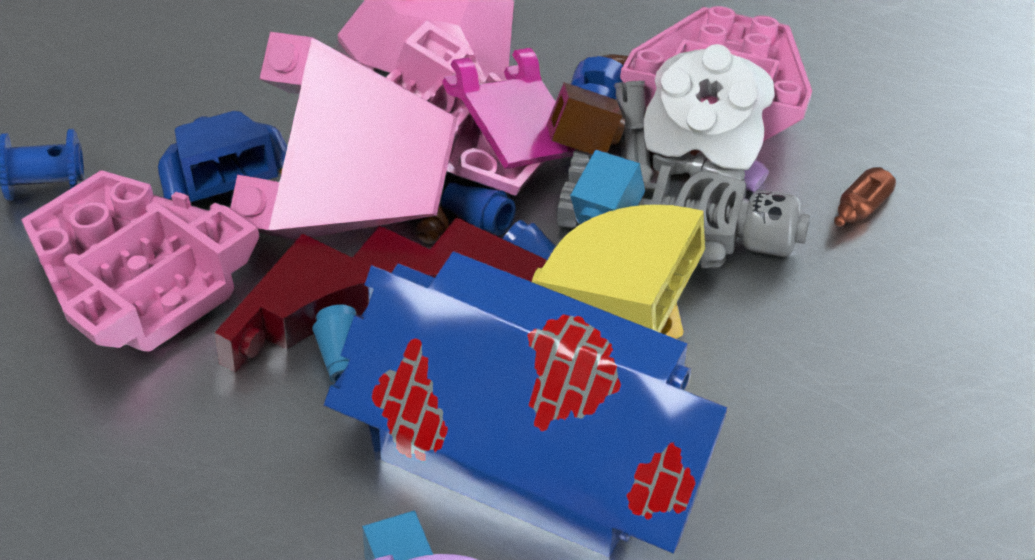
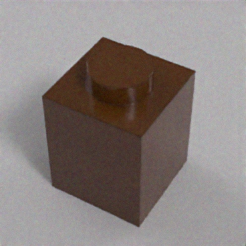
M563 82L547 122V127L553 142L593 154L595 150L607 153L611 144L617 145L620 141L625 126V118H622L623 115L616 99Z

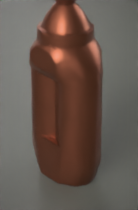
M872 167L866 170L841 195L840 205L838 206L839 216L834 219L835 225L843 227L846 222L854 223L857 220L870 216L894 191L896 186L895 177L881 167Z

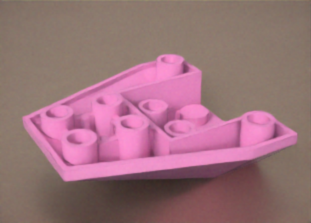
M723 6L702 7L634 48L621 69L620 78L624 83L628 81H645L644 91L647 110L657 88L655 84L656 72L666 60L679 53L706 49L715 44L725 46L731 54L750 60L764 69L773 80L775 97L772 104L762 112L764 125L763 141L804 119L812 95V88L790 26L780 24L776 19L769 16H755L752 18L735 14L732 9ZM713 96L701 98V102L706 99L710 104L717 102V98Z

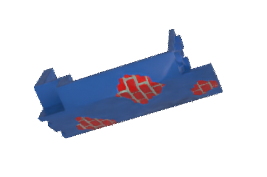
M454 251L435 278L399 263L391 273L371 265L365 282V286L368 287L369 291L368 307L361 316L354 315L340 355L349 359V363L336 383L330 385L323 406L379 429L382 461L610 558L619 540L627 542L631 536L674 554L683 535L727 413V407L685 391L691 375V368L685 366L688 343Z

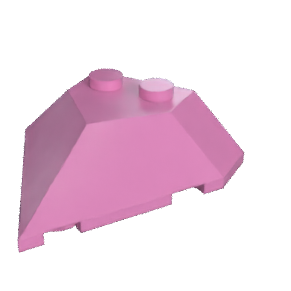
M364 0L338 33V41L353 60L373 71L380 69L391 73L395 69L404 42L427 20L466 44L475 53L472 61L476 68L486 78L489 73L494 72L504 81L507 80L504 70L509 66L514 1Z

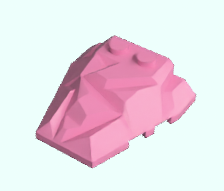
M426 20L404 42L395 69L386 78L458 118L447 172L516 196L544 162L510 169L503 167L464 102L458 97L450 96L442 83L444 77L456 75L450 65L452 60L467 57L472 60L475 53L466 44ZM477 69L479 85L502 81L494 72L489 73L486 78Z
M102 170L21 219L35 253L61 305L66 320L96 345L121 348L126 344L146 352L152 351L231 297L235 288L231 273L247 264L260 237L258 228L227 206L213 203L209 211L191 206L188 195L175 192L171 196L172 200L153 195L151 184Z

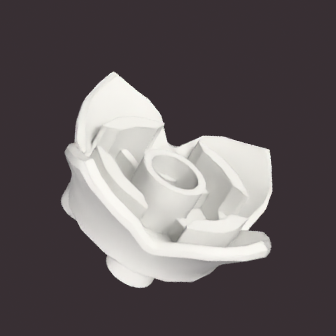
M719 44L711 45L706 49L679 53L666 60L656 72V92L647 107L644 117V139L647 150L666 157H681L691 150H699L711 163L721 168L749 170L763 145L764 125L762 112L772 104L775 97L774 83L770 75L750 60L731 54L728 48ZM713 96L717 98V102L710 104L707 99L701 102V98Z

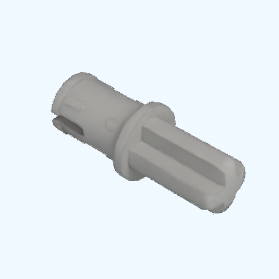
M645 81L615 83L617 102L623 115L622 118H625V126L620 139L622 158L647 165L651 168L650 153L646 148L644 139V117L646 113Z

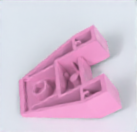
M270 32L259 79L288 93L299 94L280 182L237 175L230 209L256 226L260 234L297 240L302 233L314 238L436 216L458 118L313 37Z

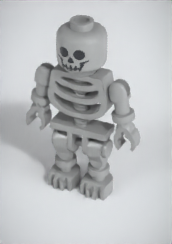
M575 149L573 153L571 167L569 168V182H565L562 188L560 203L557 207V224L560 227L574 229L580 225L575 217L570 194L593 154ZM688 152L681 157L670 158L654 154L653 168L659 172L657 183H651L653 170L647 165L640 164L645 193L638 206L674 205L704 211L705 251L698 264H701V268H719L723 265L726 259L725 255L733 253L737 237L743 238L744 246L748 251L779 257L789 256L793 252L796 242L803 244L806 242L810 215L801 214V203L798 197L790 194L757 190L752 194L750 200H746L744 170L721 168L711 163L701 152H698L696 156ZM689 173L690 179L683 185L678 199L675 196L673 198L670 195L668 196L671 175ZM708 222L710 224L714 223L716 225V228L710 227Z

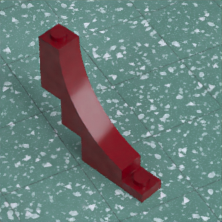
M457 217L431 249L379 226L356 254L350 257L302 233L214 332L218 363L236 373L248 358H253L259 353L265 339L288 350L314 334L312 327L316 322L317 313L329 306L348 305L356 310L357 315L361 316L369 304L368 287L365 286V282L371 265L391 273L399 263L435 278L454 251L532 282L535 271L538 268H543L547 260Z

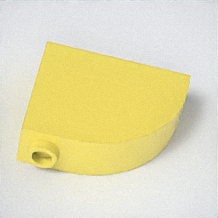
M639 205L620 208L598 215L574 228L558 243L543 268H538L535 271L532 282L649 329L661 332L705 251L704 211L674 205Z

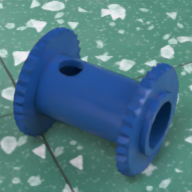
M68 129L66 144L12 147L9 134H1L0 186L4 198L8 201L13 200L15 186L69 182L71 189L84 180V159L77 132L74 129Z

